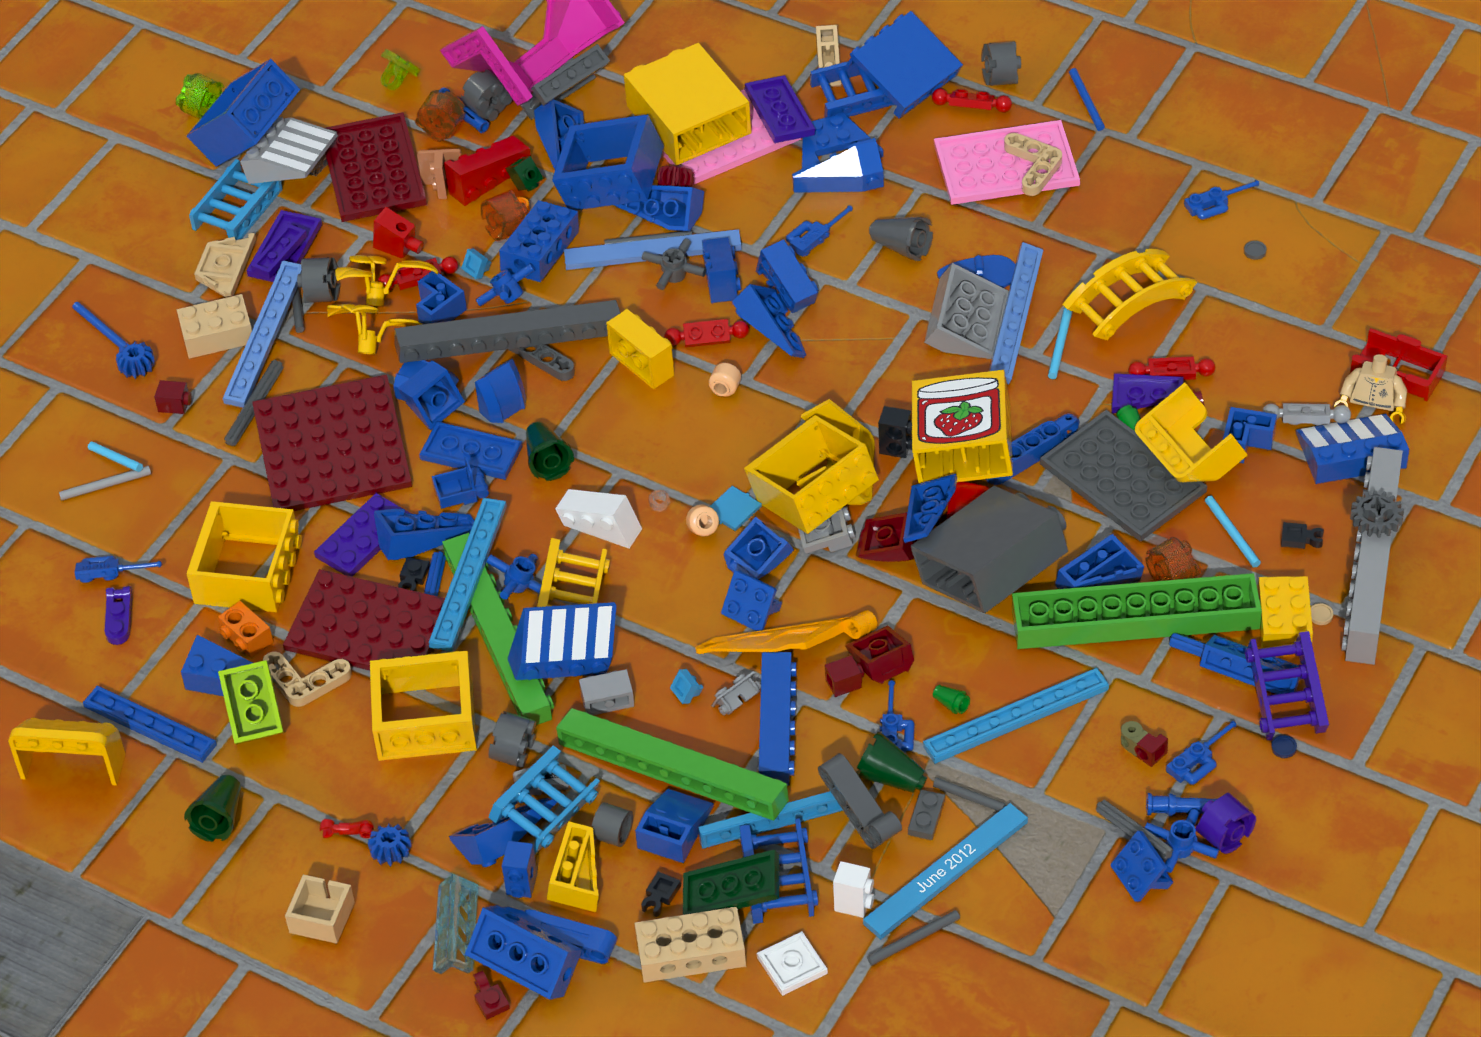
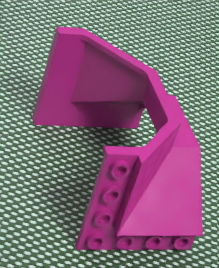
M546 0L547 10L542 40L514 62L508 61L483 26L444 46L440 52L452 68L479 72L490 70L493 72L518 106L533 97L531 88L535 84L551 75L574 55L605 34L619 28L625 22L609 0Z

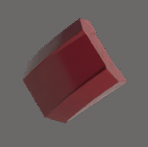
M907 512L866 519L860 532L856 556L867 560L884 562L913 560L914 556L911 545L917 542V540L906 543L903 540Z
M888 625L845 645L855 662L861 664L865 674L873 681L881 684L905 671L908 672L914 662L911 644Z

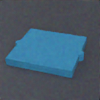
M731 486L710 507L717 512L719 524L723 523L736 531L762 507V503L750 497L749 493H744Z

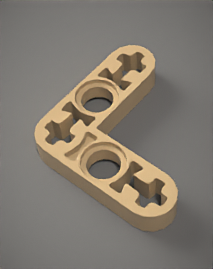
M1010 133L1004 138V149L1006 152L1034 163L1022 179V191L1029 196L1038 195L1061 166V150L1018 133ZM1029 149H1037L1038 152H1036V153H1031V152H1029L1028 150H1029ZM1040 169H1044L1048 172L1040 174L1037 171Z
M270 652L263 658V661L267 660L269 663L273 683L289 703L296 707L312 702L344 684L352 676L350 664L344 659L334 660L301 678L281 653ZM274 662L275 664H278L279 670H277L274 664L271 663ZM284 676L293 677L291 681L286 683L280 681ZM319 679L326 681L322 686L313 685Z

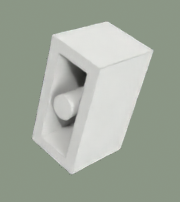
M840 861L833 881L834 911L862 918L865 917L867 908L871 909L874 902V894H872L874 879H871L870 868Z

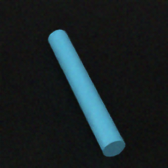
M93 441L88 444L89 450L137 472L143 469V464Z

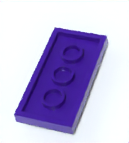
M785 75L745 83L744 90L774 143L815 135V128Z
M281 210L246 270L248 277L274 282L278 270L269 279L252 272L251 264L288 223L307 232L306 239L286 260L287 262L300 264L322 226L321 218Z
M375 493L314 551L315 558L340 573L353 577L381 550L374 511L403 508Z

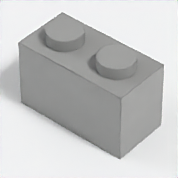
M627 669L579 679L584 709L588 714L597 715L634 707L633 691Z

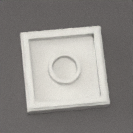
M802 931L757 953V959L782 996L828 974L827 967Z

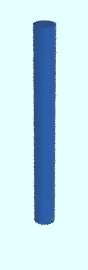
M1072 68L1069 74L1096 129L1101 131L1105 128V125L1077 69Z
M75 302L72 308L116 346L125 348L126 341L81 303Z

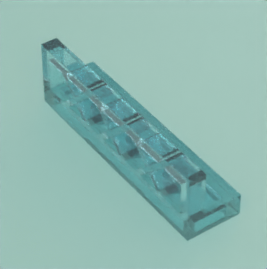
M452 874L438 885L433 971L439 974L444 973L450 967L468 974L473 971L474 959L466 956L465 952L476 926L478 884L455 874ZM461 887L469 890L468 899L461 892ZM461 906L468 915V920L466 921L459 912ZM459 928L465 933L467 937L466 942H463L458 934ZM460 949L465 957V962L456 959L457 950Z

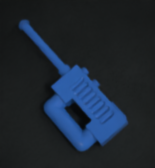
M1255 180V182L1228 191H1222L1220 187H1213L1207 192L1192 194L1189 198L1184 199V206L1192 217L1197 215L1200 220H1204L1227 212L1228 195L1259 186V181Z
M847 206L843 212L825 225L817 221L813 224L809 221H804L786 236V241L790 243L794 252L799 256H807L818 244H822L829 237L830 227L848 212H851L853 207ZM805 231H808V233H806L802 238L799 237Z
M114 556L84 558L80 563H76L74 572L76 580L87 583L94 580V578L101 577L104 580L116 579L119 576V572L124 570L150 567L160 568L162 562L123 565L119 564V559H116Z
M890 680L888 682V712L883 714V719H880V723H882L880 731L902 751H912L914 748L915 723L912 720H904L901 714H894L895 682ZM905 729L904 741L897 738V731Z
M1231 721L1228 726L1203 744L1199 741L1192 743L1188 749L1186 748L1182 754L1166 765V772L1180 783L1185 780L1190 785L1196 784L1217 766L1216 761L1212 759V751L1209 750V746L1233 727L1235 728L1236 722ZM1198 763L1202 765L1195 772H1190V769H1192Z

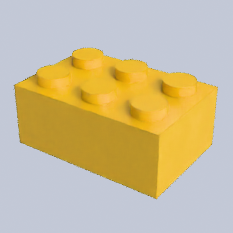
M626 309L606 322L610 354L652 389L657 388L674 376L673 347L671 342L661 337L652 326L645 324L637 314L634 315Z
M1308 576L1259 577L1258 595L1262 609L1260 624L1261 649L1293 644L1299 632L1309 631L1312 642L1313 628Z

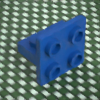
M737 570L733 573L721 614L755 631L764 630L768 616L780 611L782 602L774 599L777 591L776 588Z
M1137 831L1111 863L1112 869L1135 902H1140L1150 889H1168L1173 884L1172 879L1165 871L1167 869L1166 864L1143 831Z

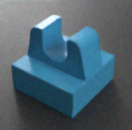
M474 248L467 249L461 269L473 278L481 279L484 272L489 270L491 261H488V258Z
M679 669L670 686V689L682 704H689L692 698L699 696L703 689V686L697 683V678L691 675L687 669Z

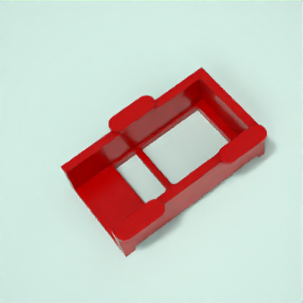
M1370 328L1367 344L1362 353L1352 356L1350 373L1356 368H1362L1366 361L1373 362L1375 355L1397 358L1393 365L1395 368L1403 360L1433 371L1428 380L1397 371V376L1401 377L1407 393L1428 401L1445 373L1448 356L1422 347L1421 341L1403 334L1394 337Z

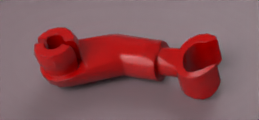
M324 819L320 823V831L323 830V838H329L334 833H339V835H360L362 838H370L374 825L369 820L353 823L339 822V824H335L331 819Z

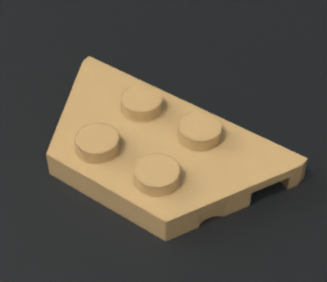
M249 233V238L235 240V237H231L222 241L208 242L194 273L195 279L226 298L234 296L255 244V233Z

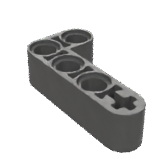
M838 753L818 767L822 780L863 841L871 849H875L902 830V825L894 813L888 811L884 814L845 756Z

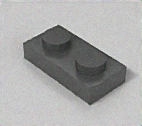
M926 790L920 791L908 827V835L933 840L945 803L944 794Z

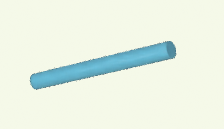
M1066 308L1063 310L1048 373L1050 379L1057 378L1072 311Z
M1208 496L1205 499V503L1252 567H1258L1261 561L1213 496Z

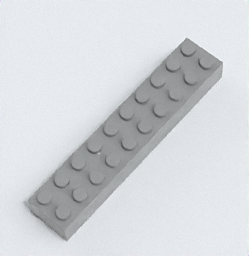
M1374 447L1373 456H1368L1366 470L1371 472H1366L1364 488H1368V490H1363L1362 498L1364 497V492L1373 495V491L1376 490L1378 495H1382L1385 491L1386 497L1394 495L1396 502L1402 450ZM1358 526L1356 542H1361V544L1356 543L1354 560L1356 561L1353 562L1351 579L1356 580H1351L1350 598L1348 599L1346 612L1348 617L1345 620L1343 634L1346 636H1343L1342 651H1346L1345 661L1375 665L1392 530L1390 536L1382 533L1381 538H1378L1376 533H1373L1369 537L1368 531L1365 530L1360 533V526Z

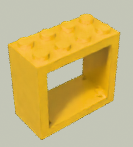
M816 415L744 468L757 501L806 534H809L879 480L866 445ZM827 458L835 463L796 494L786 490Z
M211 501L187 571L194 604L230 608L241 601L250 610L277 612L279 604L284 601L285 585H289L290 569L296 563V550L300 549L302 544V536L298 534L299 522L295 519L293 509ZM233 540L277 545L267 578L214 573L224 541Z
M468 651L370 661L372 732L378 761L477 751L473 680ZM460 686L461 714L388 722L382 721L381 694Z

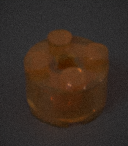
M434 90L429 93L418 110L415 123L435 141L441 142L443 139L451 138L466 116V112L464 113L463 110L465 106L453 93L448 91L441 93L439 90Z
M512 190L483 201L480 208L482 220L486 219L488 226H485V228L495 241L508 239L528 214L526 205L519 202Z
M1171 537L1146 552V554H1149V557L1145 558L1146 565L1154 581L1197 578L1201 574V568L1191 554L1192 547L1186 540L1181 542L1179 539Z

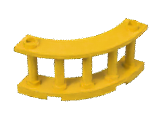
M1146 249L1143 253L1133 251L1110 261L1093 273L1095 277L1086 285L1082 282L1062 305L1066 309L1079 314L1083 311L1098 326L1093 335L1108 341L1125 321L1145 307L1166 299L1185 300L1192 293L1197 281L1190 278H1179L1165 264L1170 256L1163 250ZM1158 271H1160L1168 280H1164L1162 277H1160L1157 274ZM1144 273L1155 284L1143 288L1130 275ZM1119 280H1122L1136 293L1124 302L1108 288ZM1100 293L1116 307L1105 320L1089 305Z

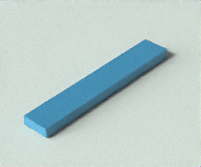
M829 791L787 803L774 821L748 813L698 827L699 841L702 848H707L740 839V826L750 825L751 835L795 824V819L800 818V822L840 812L843 809Z

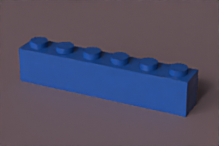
M762 652L759 773L787 783V786H790V776L795 775L794 760L790 761V755H795V740H791V735H795V721H791V716H796V701H791V697L796 696V681H792V677L797 676V663L792 662L791 652Z

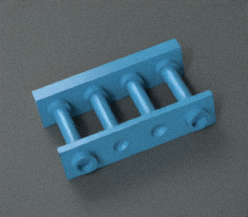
M235 159L196 207L191 210L189 218L192 230L197 231L202 223L205 222L226 230L228 238L242 239L283 190L281 181L250 184L259 187L253 194L234 188L238 181L248 184L245 173H242L240 160ZM228 194L245 200L247 203L240 208L225 203L222 200ZM216 208L236 216L232 221L228 222L210 214Z
M554 745L493 804L488 817L495 823L502 817H509L536 838L533 846L535 854L542 847L546 849L554 840V835L586 803L591 804L599 793L596 790L600 780L596 778L587 787L559 766L557 760L561 751ZM547 773L555 774L580 793V795L574 801L570 800L545 781L544 776ZM533 787L541 789L562 805L565 810L557 816L532 797L530 790ZM518 802H524L551 824L544 831L515 810V805Z

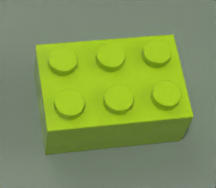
M267 660L218 671L234 744H241L284 733Z

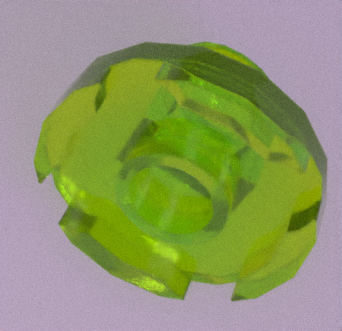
M387 49L382 52L381 57L389 62L381 76V84L389 90H396L403 82L407 73L418 77L421 69ZM395 75L394 81L388 84L390 77Z

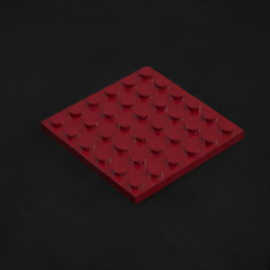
M387 374L252 401L273 508L297 511L370 496L375 493L380 494L412 487Z

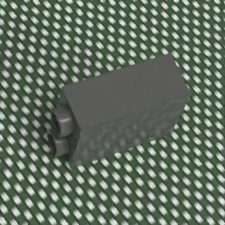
M993 486L933 529L927 537L921 538L912 544L911 549L923 585L982 613H986L1068 552L1063 534L1067 525L1063 515L1055 507L1048 506L1045 508L1031 502L1020 492L1013 494Z

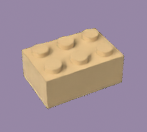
M242 294L176 309L189 359L245 346L252 332Z

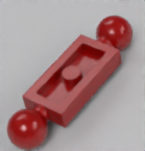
M939 88L932 93V101L939 106L949 102L950 106L986 110L996 107L1002 113L1008 112L1012 107V101L1008 96L1002 95L995 99L994 95H989L988 92L983 91L976 94L968 93L964 89H957L948 94L946 90Z
M446 257L440 264L437 263L436 258L424 261L432 264L441 275V272L453 274L458 269V261L454 257ZM412 267L399 268L389 291L396 284H398L400 290L418 286L417 281L430 273L431 270ZM383 274L378 278L377 282H382L383 287H386L391 275Z
M728 319L683 323L684 331L669 328L665 332L664 338L668 339L672 346L678 345L681 340H685V348L730 343V335L739 339L745 338L749 333V326L744 321H736L732 326H729Z
M1194 356L1148 358L1147 366L1139 361L1133 362L1128 368V373L1133 375L1183 377V380H1195L1196 372L1205 377L1211 376L1215 372L1216 366L1213 360L1209 358H1204L1199 363H1195Z

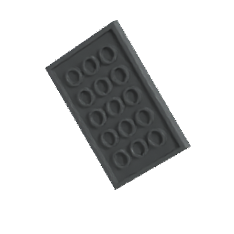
M1107 410L1040 458V465L1140 542L1207 492V485L1203 482H1178L1138 437L1136 432Z

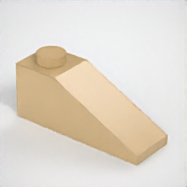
M837 25L816 26L818 68L840 64ZM841 80L829 83L830 87H841Z

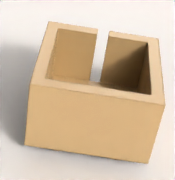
M303 874L285 914L289 933L337 944L355 903L351 885L329 880L330 899L328 898L325 879Z

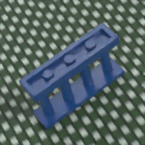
M849 61L811 71V88L821 86L827 99L824 112L825 118L843 113L847 117L895 105L880 88L876 89L873 81L856 63L849 67L847 65ZM861 75L868 92L856 94L849 78ZM841 80L848 97L836 100L829 83Z
M800 818L795 819L796 831L756 836V834L751 835L750 825L740 826L743 857L754 855L753 850L758 849V846L797 842L799 852L780 854L779 865L800 862L802 873L779 876V886L804 883L805 894L779 897L776 900L750 906L753 924L763 923L762 912H767V909L807 904L809 917L814 916V906L818 905L817 891L811 890L804 843H808L807 829L801 828Z

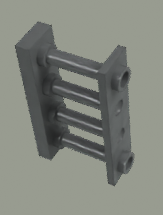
M598 44L535 84L531 88L534 92L532 94L533 97L527 102L520 104L530 120H533L535 118L534 110L540 105L545 106L552 100L560 102L594 80L596 76L593 73L606 66L610 62L609 58Z

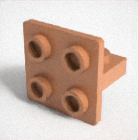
M460 149L421 150L417 152L422 184H433V191H437L438 199H447L448 185L444 162L458 160L459 156H461Z

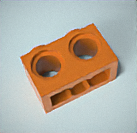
M241 601L218 616L220 634L225 639L229 638L239 652L246 653L250 658L273 643L270 627Z

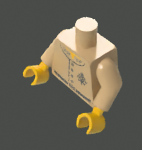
M1375 355L1373 362H1364L1362 368H1356L1345 378L1340 392L1341 398L1336 401L1334 408L1340 402H1343L1348 407L1347 400L1350 398V403L1393 411L1396 408V411L1391 414L1390 419L1395 422V416L1399 414L1402 417L1401 424L1406 421L1403 409L1406 406L1407 389L1401 377L1397 376V369L1387 365L1386 356Z

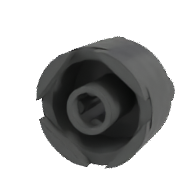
M1015 41L984 44L981 62L985 61V68L982 69L985 84L991 86L1018 84L1017 69L1021 68V57L1016 56Z
M485 70L486 72L483 73L478 71L465 82L463 86L465 91L464 97L461 95V100L478 116L493 121L506 105L512 102V97L493 72L490 70Z
M323 257L301 260L302 271L301 274L297 275V284L303 289L304 303L338 300L340 283H336L335 270L339 267L335 258Z
M503 711L493 731L492 736L495 737L493 744L490 743L489 758L524 768L528 754L525 753L527 747L532 748L536 734H534L536 721Z

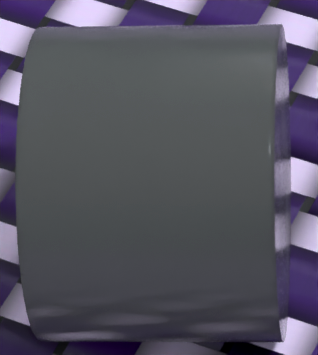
M603 802L597 809L592 822L594 839L622 847L631 831L633 812Z

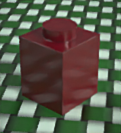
M160 380L154 396L157 410L162 413L185 414L187 405H190L192 401V394L188 391L187 383Z
M852 655L825 664V680L834 697L862 688L864 671L860 663L856 664Z

